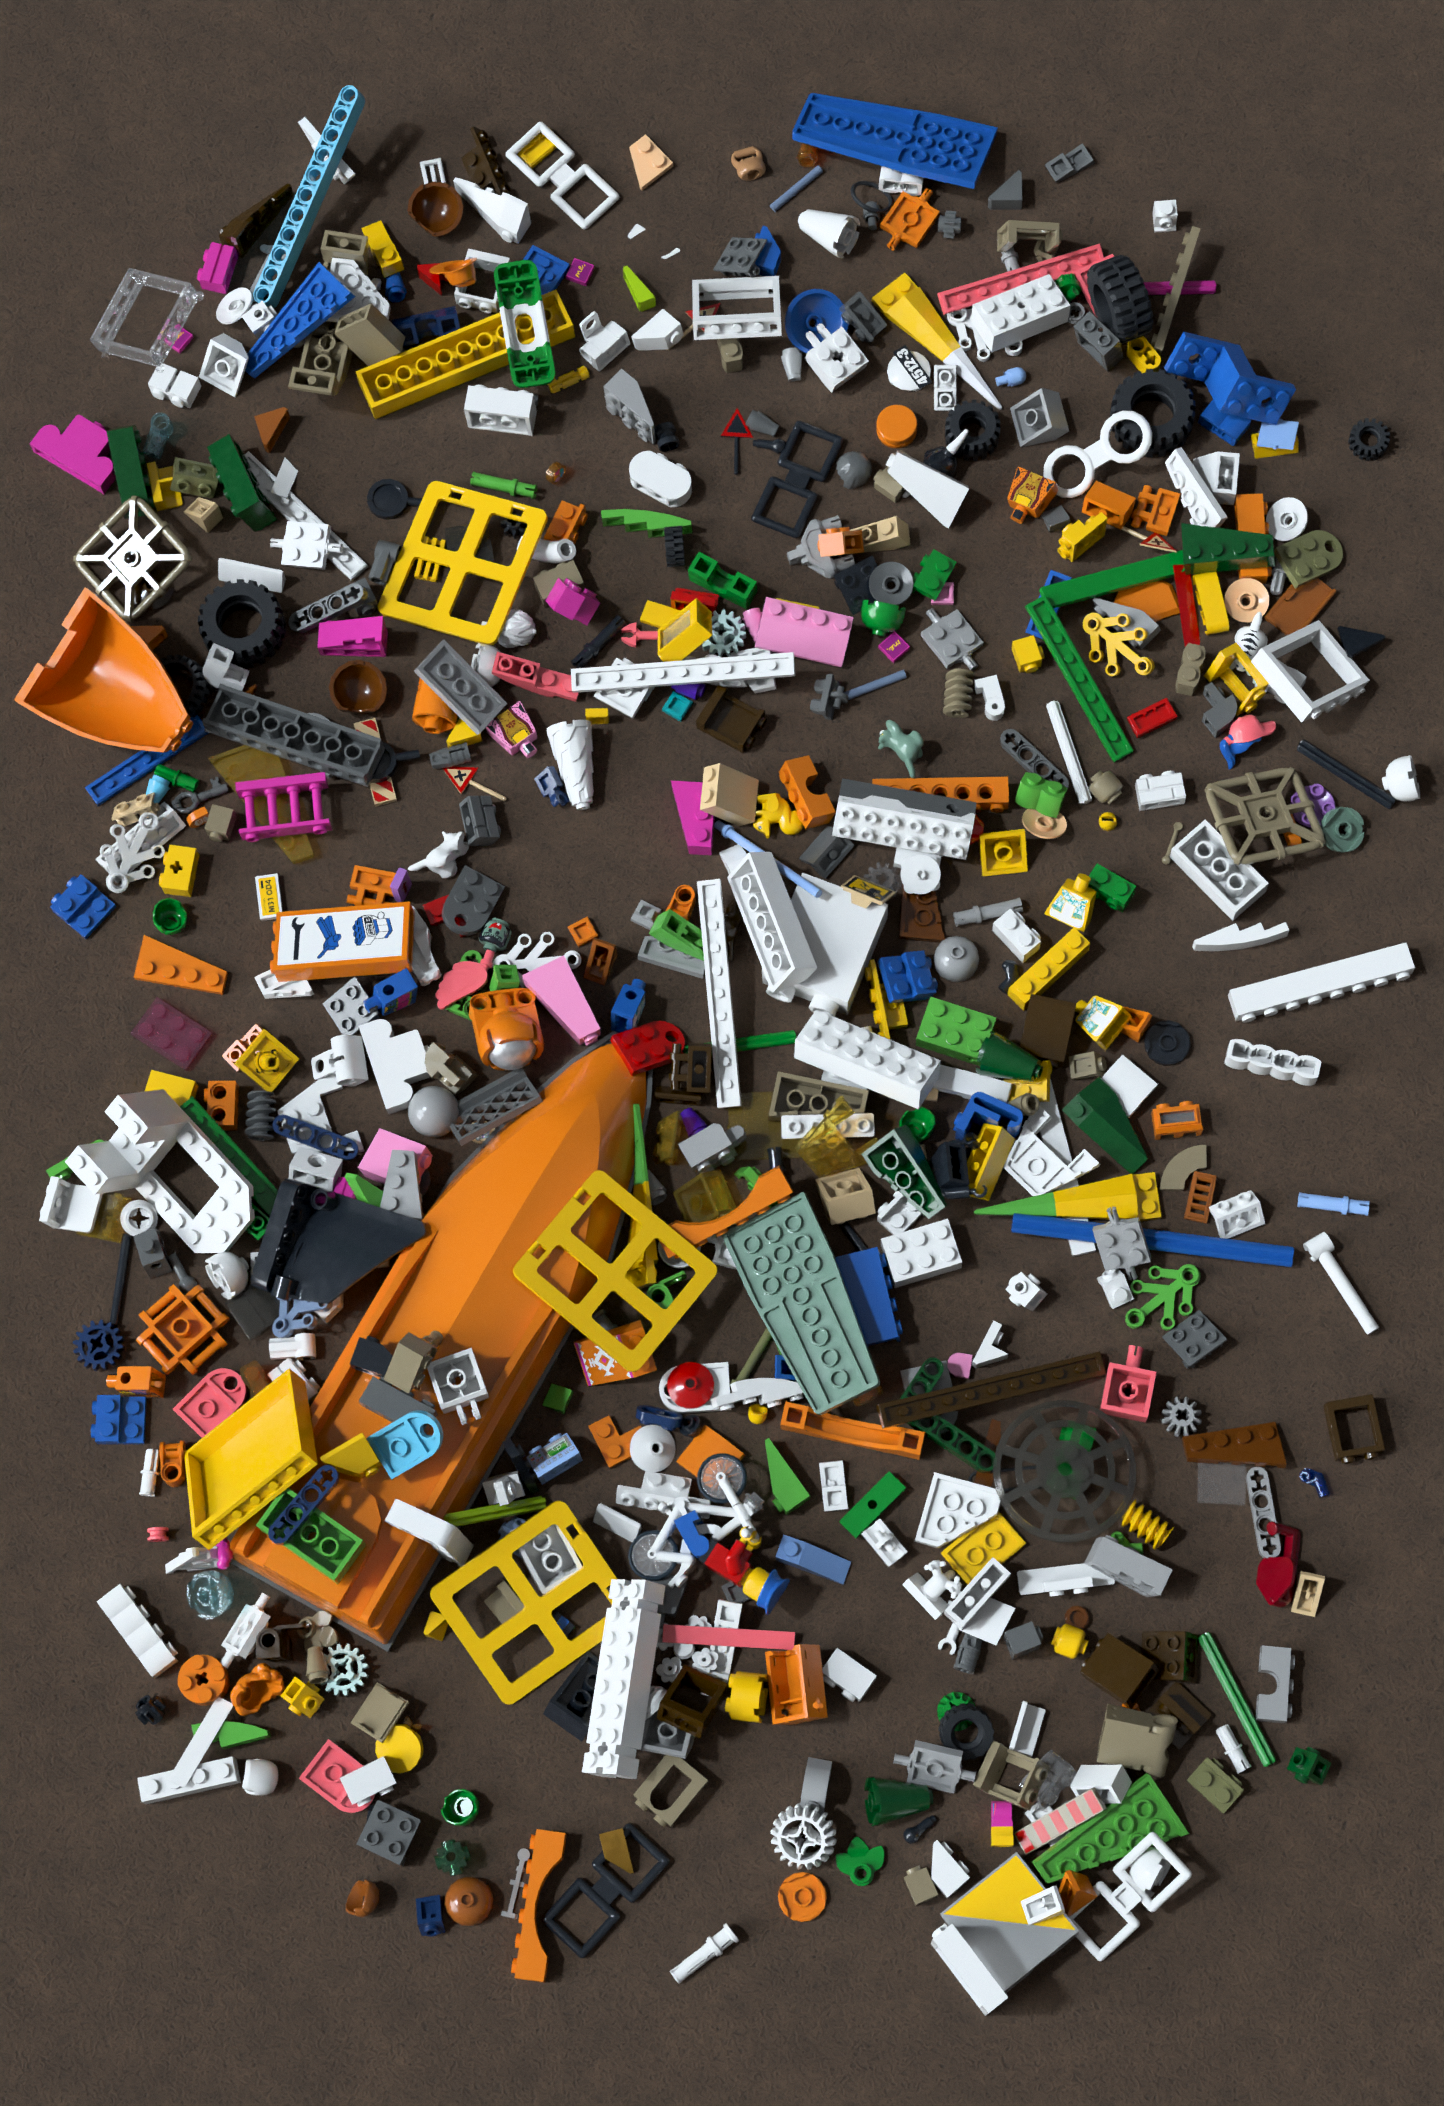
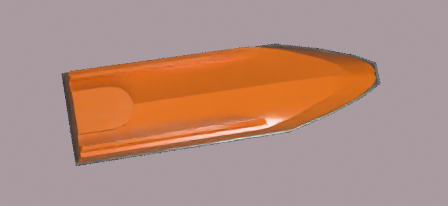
M615 1031L572 1058L536 1090L543 1102L499 1125L449 1177L435 1203L422 1219V1222L426 1224L427 1235L401 1252L310 1406L318 1464L288 1488L298 1494L317 1470L324 1466L320 1459L321 1456L360 1433H363L367 1438L392 1423L361 1406L359 1403V1399L373 1375L352 1369L350 1366L359 1337L366 1339L367 1336L379 1339L380 1344L393 1355L398 1342L408 1332L418 1338H423L432 1331H439L443 1335V1340L437 1347L436 1355L431 1362L472 1348L489 1398L476 1402L481 1419L476 1420L473 1416L471 1405L462 1407L467 1417V1424H461L457 1410L444 1414L438 1402L428 1369H424L423 1374L425 1378L421 1384L420 1391L412 1389L411 1392L414 1394V1399L420 1402L422 1399H425L435 1405L434 1410L438 1414L436 1418L443 1429V1442L440 1449L431 1457L392 1480L383 1465L378 1468L379 1471L368 1478L366 1476L360 1478L338 1472V1484L318 1507L319 1510L366 1543L365 1548L338 1585L284 1546L274 1544L269 1536L256 1526L274 1499L244 1522L230 1542L233 1559L229 1563L316 1612L327 1611L333 1615L332 1621L387 1652L391 1650L443 1559L430 1543L385 1522L395 1499L444 1520V1515L472 1509L484 1488L482 1483L491 1476L505 1451L502 1442L509 1437L512 1439L575 1329L571 1323L514 1276V1266L594 1171H604L632 1195L634 1188L635 1149L633 1105H640L643 1138L645 1140L652 1105L653 1069L631 1076L624 1061L610 1041L612 1035L618 1034ZM584 1192L577 1201L584 1206L591 1196ZM599 1194L571 1227V1232L602 1259L611 1264L626 1212L604 1194ZM539 1245L532 1255L539 1260L546 1250ZM556 1246L537 1268L539 1275L574 1304H579L598 1280L592 1272L560 1246ZM456 1377L453 1385L461 1384L463 1379L461 1380L460 1377ZM392 1385V1387L398 1389L399 1391L401 1390L398 1387ZM432 1426L427 1435H433L434 1430ZM324 1472L322 1474V1476L324 1477L322 1483L319 1484L318 1481H316L314 1484L319 1486V1488L324 1492L326 1488H324L322 1485L325 1481L329 1480L331 1482L334 1479L331 1476L333 1472ZM310 1489L305 1494L306 1501L315 1502L319 1496L318 1491L315 1489ZM310 1533L309 1540L314 1539L316 1533Z

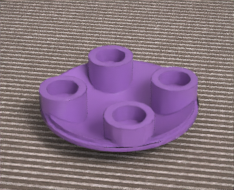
M1320 784L1305 786L1309 799L1315 805L1314 811L1321 825L1324 815L1329 810L1335 808L1334 798ZM1297 792L1292 795L1290 804L1300 802ZM1293 813L1294 819L1299 824L1311 827L1305 813Z

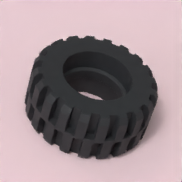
M1118 255L1092 265L1087 272V284L1091 304L1098 320L1120 340L1121 344L1147 335L1153 328V311L1151 310V302L1143 278L1140 276L1134 262L1128 256Z
M1146 369V373L1137 371L1134 373L1133 378L1131 376L1126 377L1123 380V385L1119 384L1115 395H1113L1110 417L1120 411H1132L1136 404L1144 400H1158L1165 403L1171 409L1173 418L1169 422L1160 426H1150L1152 430V444L1146 453V457L1150 458L1155 453H1158V457L1165 456L1167 450L1172 453L1177 449L1178 445L1182 446L1186 442V438L1190 436L1195 417L1196 405L1191 389H1186L1187 384L1184 380L1178 381L1177 375L1173 373L1170 375L1165 374L1166 370L1159 369V372H1153V369ZM1122 420L1112 428V432H1115L1116 440L1118 442L1123 440L1122 447L1126 450H1129L1131 447L1135 452L1140 447L1143 441V433L1141 427L1135 421Z
M237 579V583H231V580L224 582L225 586L221 588L219 586L213 589L214 593L212 595L208 594L204 598L206 604H201L199 609L201 615L198 616V625L204 644L208 651L213 643L233 651L231 663L241 667V665L245 664L246 668H251L255 662L261 665L265 662V657L269 656V658H272L275 655L274 648L280 649L282 645L281 638L285 637L286 630L284 626L286 623L280 604L273 592H269L268 588L263 584L258 587L256 581L249 580L248 583H245L244 579ZM250 609L261 614L262 621L260 626L253 634L247 637L232 638L222 632V626L226 618L237 610Z

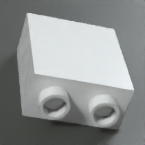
M802 873L801 877L822 890V895L816 898L797 885L791 899L815 959L817 969L807 980L777 993H772L763 968L762 981L763 984L768 985L766 993L777 1000L789 1003L792 1002L795 995L811 1001L809 1009L812 1012L819 1010L835 1017L837 1011L848 1015L865 974V967L868 966L886 923L888 904L878 905L871 902L865 909L851 903V893L844 891L840 886Z

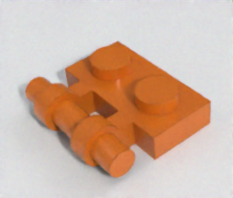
M1144 485L1142 492L1139 493L1137 498L1139 501L1137 508L1133 510L1131 516L1133 518L1131 526L1139 528L1141 521L1148 522L1146 526L1147 531L1167 536L1180 493L1159 488L1157 495L1151 494L1152 487ZM1149 503L1153 504L1151 513L1145 511Z
M355 865L350 888L358 891L356 896L348 894L347 903L354 904L355 906L391 903L386 902L385 897H394L390 885L396 873ZM366 892L375 893L377 898H365Z

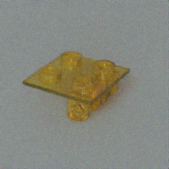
M679 1111L661 1119L658 1123L657 1134H659V1140L653 1152L656 1157L655 1164L665 1160L666 1165H674V1162L677 1161L678 1149L674 1148H679V1145L675 1141H680L679 1137L682 1124H680L678 1119Z
M103 1193L93 1231L91 1233L76 1232V1235L121 1243L124 1229L121 1225L120 1216L122 1209L132 1199L123 1197V1194L114 1193V1195Z

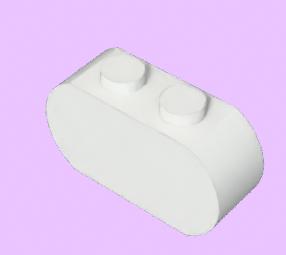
M643 451L631 460L629 473L631 484L634 488L670 508L679 507L689 500L692 493L691 477L683 465L679 463L674 464L668 461V458L663 454H656L652 451Z

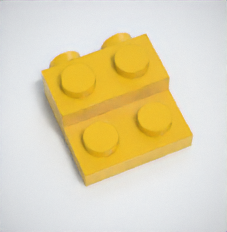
M1101 512L1096 517L1094 515L1085 522V525L1080 520L1074 524H1068L1062 531V538L1058 540L1061 545L1057 549L1060 556L1064 559L1068 558L1071 562L1075 561L1105 536L1107 517Z

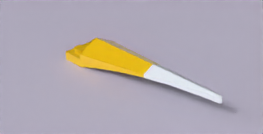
M903 273L872 297V303L885 317L946 365H956V373L997 409H1002L992 391L921 288L917 287L906 273Z

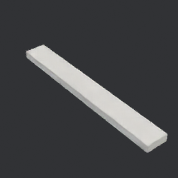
M249 451L245 454L251 467L249 469L260 484L258 486L259 489L288 521L324 524L291 491L287 498L271 493L276 477ZM331 530V543L343 544V552H330L327 558L353 581L368 565Z
M1050 1079V1102H1040V1106L1052 1119L1040 1130L1042 1142L1068 1166L1072 1162ZM1075 1179L1055 1191L1079 1186L1078 1181ZM1062 1217L1064 1219L1088 1221L1087 1218ZM1068 1239L1073 1257L1096 1251L1093 1242Z

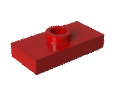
M1165 698L1128 716L1127 721L1136 737L1139 738L1176 720L1178 716L1169 700Z

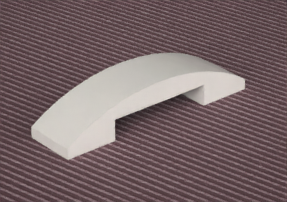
M719 1599L714 1627L739 1629L742 1604ZM711 1645L710 1652H716L719 1659L716 1662L717 1669L711 1670L708 1675L728 1684L735 1647Z

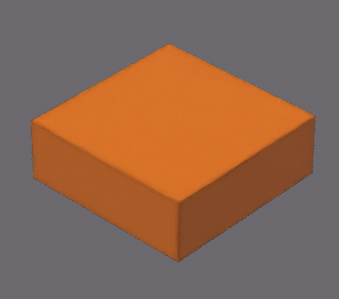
M588 916L568 926V930L578 948L594 938H598V934Z

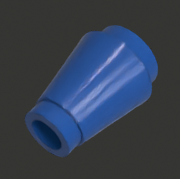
M400 272L387 277L385 295L391 302L402 301L407 291Z

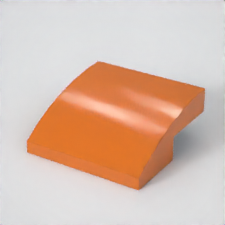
M704 1425L699 1435L692 1440L676 1462L697 1478L700 1466L708 1457L714 1454L726 1453L735 1456L741 1461L745 1454L707 1425ZM726 1458L711 1461L703 1471L702 1483L717 1492L721 1487L716 1479L717 1473L723 1472L728 1478L737 1464Z

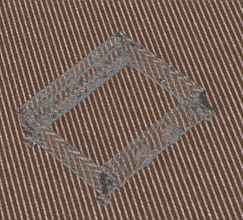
M129 268L92 334L90 341L100 352H103L101 355L103 358L108 359L110 354L157 366L156 372L162 373L164 371L163 362L178 338L197 300L201 301L203 299V292H197L192 284ZM143 286L180 294L150 351L113 342Z

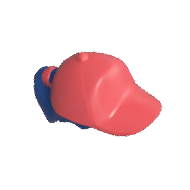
M1254 715L1239 717L1231 725L1229 735L1220 742L1219 746L1229 769H1232L1235 765L1236 754L1245 752L1254 742L1260 741L1263 736L1270 735L1276 730L1275 721L1260 723Z

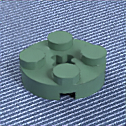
M1336 807L1324 815L1320 826L1324 833L1325 845L1330 850L1335 852L1352 851L1361 844L1364 838V832H1362L1364 822L1356 810L1348 807ZM1339 826H1346L1344 828L1345 834L1339 833Z

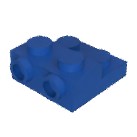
M80 874L78 877H72L67 882L66 886L68 888L62 894L57 893L52 898L50 908L70 927L87 939L117 906Z
M924 950L905 952L901 956L881 957L877 961L889 1003L926 1000L937 993L938 983L936 978H932L930 972L931 959L925 955Z
M97 1395V1401L92 1402V1414L96 1415V1424L91 1425V1438H95L97 1444H145L147 1398Z

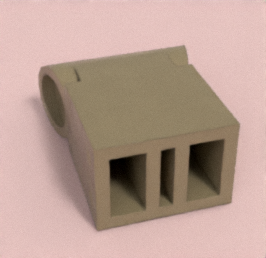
M1107 1704L1098 1744L1097 1762L1123 1765L1125 1768L1135 1770L1143 1769L1155 1777H1164L1169 1761L1167 1748L1174 1739L1178 1723L1177 1718L1164 1714L1152 1716L1150 1713Z

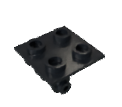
M873 555L833 575L836 580L834 584L837 589H840L852 615L861 611L863 600H869L868 605L870 603L874 604V601H876L869 589L870 576L877 567Z

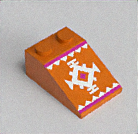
M641 1320L608 1330L611 1335L630 1350L635 1349L645 1336ZM589 1338L573 1342L588 1386L635 1378L657 1370L652 1354L638 1371L629 1372Z

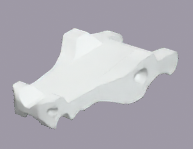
M412 906L415 912L412 971L418 978L421 986H426L431 981L438 980L442 975L431 953L432 935L417 910Z

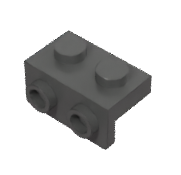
M860 291L839 308L842 312V319L848 325L852 324L856 329L855 335L862 342L864 340L872 342L874 337L887 326Z

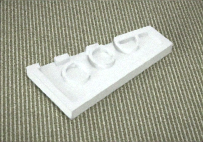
M1182 447L1175 449L1165 464L1176 489L1180 488L1182 493L1181 502L1184 508L1188 507L1192 517L1190 523L1220 528L1228 518Z

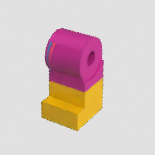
M991 1801V1847H1013L1012 1805L1006 1801Z

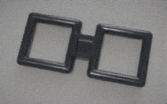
M797 421L777 461L779 466L789 470L786 479L782 480L774 476L769 478L751 516V520L790 537L799 538L818 498L817 493L806 489L811 478L819 482L826 481L844 442L843 437L805 422ZM801 431L833 443L820 472L788 460ZM775 486L807 498L794 528L762 516Z
M627 1823L623 1827L625 1839L631 1835L658 1861L638 1885L631 1890L604 1865L607 1859H605L602 1850L592 1862V1867L602 1876L595 1885L591 1887L584 1879H576L542 1917L543 1924L579 1958H585L619 1921L620 1913L610 1905L618 1895L621 1894L630 1903H634L670 1863L669 1857L632 1823ZM580 1890L609 1916L583 1946L554 1920Z

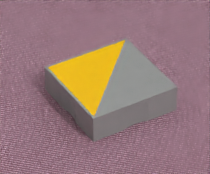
M1017 1852L940 1913L948 1926L951 1924L955 1926L1005 1994L1026 1978L1039 1963L1053 1956L1079 1934L1078 1928L1066 1913L1028 1925L1021 1901L1046 1890V1888Z

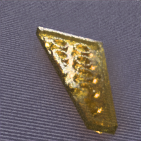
M247 745L208 758L237 796L235 782L286 777L279 756ZM287 793L278 794L276 796L278 824L292 823L290 795ZM257 796L254 799L255 818L262 826H268L267 797ZM306 833L271 837L293 864L315 857Z

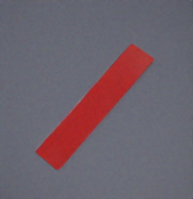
M1173 565L1184 646L1186 647L1188 643L1200 645L1191 574L1186 575L1185 571L1181 572L1184 565Z

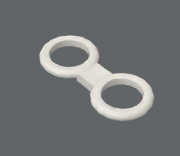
M1134 411L1115 413L1105 421L1101 429L1100 440L1091 446L1082 449L1078 446L1065 445L1053 451L1044 464L1043 476L1055 481L1053 467L1056 461L1067 454L1078 456L1084 462L1086 468L1082 483L1072 489H1064L1056 483L1058 488L1056 495L1062 498L1080 496L1090 488L1094 480L1095 470L1111 460L1130 464L1140 460L1148 452L1152 444L1150 424L1141 414ZM1122 420L1135 421L1141 427L1143 433V441L1140 447L1128 455L1117 453L1111 447L1109 440L1113 426Z

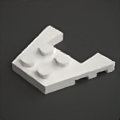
M331 1073L317 1080L280 1108L278 1114L288 1115L332 1132L321 1096L343 1089L341 1085L337 1084L336 1074ZM284 1119V1121L281 1122L283 1129L291 1130L292 1133L290 1135L294 1136V1131L298 1123H294V1127L289 1126L287 1124V1120ZM303 1127L299 1130L300 1139L307 1140L311 1137L312 1132L310 1128ZM358 1131L343 1135V1137L356 1142L359 1152L364 1151ZM325 1135L320 1139V1145L323 1148H329L333 1144V1138L329 1135ZM287 1138L292 1154H295L299 1147L325 1153ZM337 1139V1146L333 1152L337 1153L338 1148L344 1150V1152H354L351 1148L352 1144H348L345 1147L339 1144L342 1140Z
M1041 1106L1034 1115L1029 1116L1028 1120L1025 1121L1022 1127L1023 1130L1018 1140L1015 1141L1003 1167L1032 1196L1053 1192L1101 1165L1085 1149L1068 1166L1061 1161L1036 1136L1052 1119Z

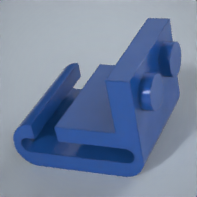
M976 1092L971 1096L964 1112H959L954 1121L955 1139L960 1138V1140H963L964 1135L969 1132L973 1123L983 1126L984 1123L999 1126L1000 1120L1008 1124L1007 1132L1015 1138L1021 1131L1023 1114L1014 1106L984 1092Z

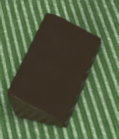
M657 1086L655 1091V1099L659 1103L691 1106L702 1105L703 1092H687V1088L671 1090V1087Z

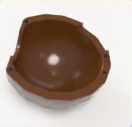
M431 182L422 184L414 190L409 199L407 211L410 217L433 237L447 235L457 227L462 218L463 204L460 195L454 187L445 182Z
M353 660L338 667L331 676L329 691L330 697L338 710L347 713L365 714L373 713L380 708L385 701L387 687L385 678L377 667L370 662Z

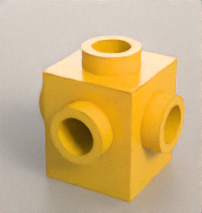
M296 1677L293 1678L281 1694V1697L291 1704L289 1709L299 1717L303 1713L311 1718L324 1701V1698L318 1694L320 1689L309 1681L304 1684Z

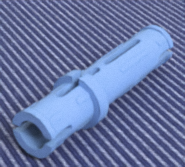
M1299 1192L1297 1207L1341 1212L1342 1215L1352 1213L1368 1216L1370 1201L1349 1199L1348 1196L1338 1198Z

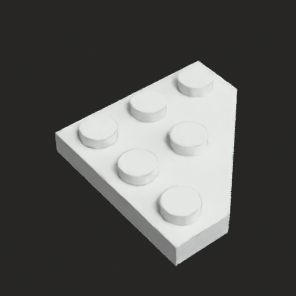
M332 258L330 272L356 297L326 321L338 322L340 317L370 303L389 320L390 304L377 291V288L370 279L364 275L357 263L350 259Z
M934 1472L915 1542L940 1548L996 1517L1004 1492Z

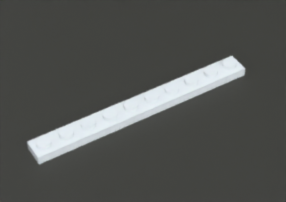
M790 652L571 669L572 692L795 676L794 653Z
M721 880L697 881L718 1109L741 1107Z

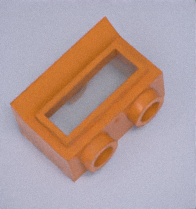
M1193 1101L1181 1102L1176 1107H1170L1168 1103L1159 1104L1156 1106V1109L1152 1110L1155 1140H1160L1161 1135L1173 1134L1174 1138L1183 1137L1184 1133L1196 1132V1136L1202 1134L1203 1127L1199 1104L1193 1105Z

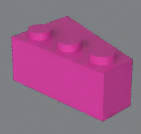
M383 616L319 623L317 648L320 655L386 657L388 631Z

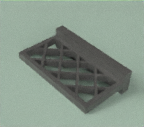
M523 1068L516 1069L459 1100L457 1122L455 1125L452 1123L449 1127L460 1145L463 1146L543 1101L526 1076ZM514 1098H518L516 1102H511ZM498 1109L496 1113H491L492 1110Z

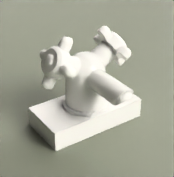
M933 1560L924 1566L925 1570H932L933 1576L927 1582L917 1572L902 1584L935 1620L942 1616L949 1606L940 1595L947 1589L952 1593L951 1598L955 1599L962 1586L961 1582H959L960 1577L955 1576V1571L949 1570L946 1573H942L941 1567L945 1566L946 1562L940 1560Z

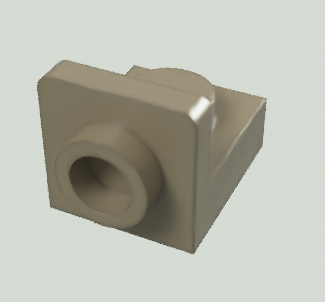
M1092 1051L1069 1056L1071 1079L1079 1080L1094 1076H1104L1107 1064L1101 1054Z

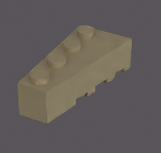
M778 1071L768 1121H781V1116L864 1113L869 1090Z

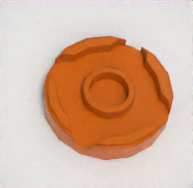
M805 1872L794 1873L787 1877L780 1886L778 1893L779 1906L783 1913L790 1919L798 1922L811 1921L818 1917L825 1908L827 1899L822 1882L813 1874Z

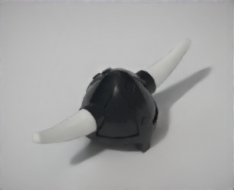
M965 429L947 447L940 446L926 451L923 463L954 478L957 470L955 453L967 436L968 430ZM906 491L903 494V497L906 498L911 494L908 491Z

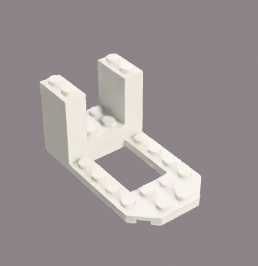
M164 1089L117 1095L105 1111L119 1127L109 1141L78 1145L65 1163L94 1195L136 1188L194 1253L228 1252L255 1219L251 1203V1196H254L252 1184ZM177 1141L220 1187L196 1217L154 1172V1169Z

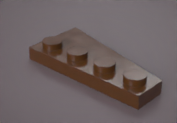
M902 883L899 939L940 943L945 940L937 906L936 891L926 894H909L904 890Z
M1276 1422L1182 1437L1187 1462L1212 1464L1228 1462L1231 1465H1241L1243 1463L1255 1464L1258 1467L1274 1465L1277 1468H1286L1287 1465Z

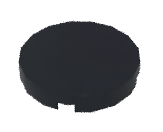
M1167 1020L1160 1021L1150 1027L1144 1040L1145 1051L1149 1058L1163 1066H1171L1181 1062L1187 1056L1190 1048V1037L1187 1031L1182 1028L1183 1026L1177 1022Z

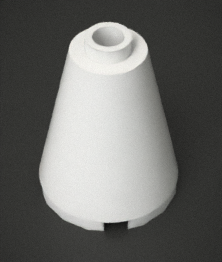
M807 209L800 214L798 219L799 228L839 258H844L843 254L845 251L847 254L851 252L859 237V232L856 231L857 225L860 226V221L852 215Z

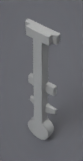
M524 1848L520 1849L517 1854L520 1862L516 1868V1879L510 1880V1884L514 1885L508 1912L502 1911L501 1916L514 1919L518 1917V1914L513 1913L518 1888L524 1887V1882H520L522 1872L525 1870L524 1863L530 1858V1852Z

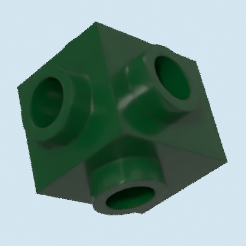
M1296 1747L1287 1770L1295 1774L1294 1779L1301 1783L1308 1784V1781L1322 1785L1331 1762L1320 1756L1321 1753L1311 1747H1307L1306 1750Z

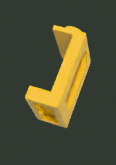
M1237 643L1221 650L1204 675L1209 682L1220 677L1242 704L1236 712L1237 716L1243 712L1250 713L1257 707L1256 702L1266 694L1265 689L1269 685ZM1235 658L1239 660L1257 683V687L1251 691L1244 686L1229 668Z

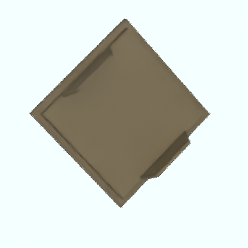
M377 1682L351 1721V1724L383 1744L410 1702Z

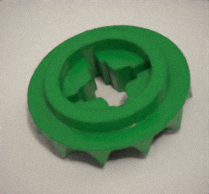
M952 1692L945 1695L938 1704V1719L940 1721L945 1712L951 1709L950 1702L956 1706L961 1703L974 1704L972 1699L960 1692ZM968 1720L962 1721L956 1726L955 1731L964 1730L973 1722Z

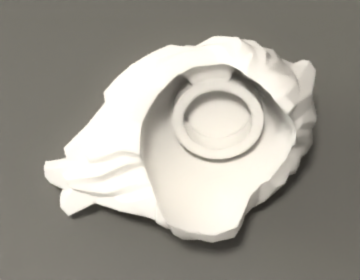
M519 609L510 610L498 639L499 644L506 648L528 645L536 634L533 619ZM482 621L481 625H486L487 622Z

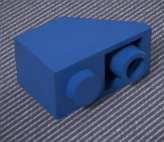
M763 226L761 232L756 233L755 238L767 239V242L755 264L760 269L758 275L776 276L781 262V251L769 229Z

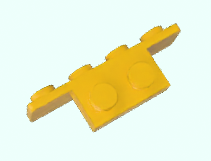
M872 959L869 960L868 966L865 967V977L871 983L872 989H869V997L871 1003H875L876 1010L873 1011L874 1022L879 1024L880 1032H878V1035L890 1039V1029L908 1026L904 1002L889 1003L884 983L879 984L875 960Z

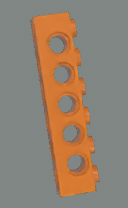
M1008 777L872 779V784L933 795L942 793L946 797L960 799L957 797L958 794L966 793L969 797L961 800L977 802L975 813H979L981 810L1000 813L1004 809H1008L1009 806ZM986 792L989 793L991 797L989 799H983L980 797V794Z

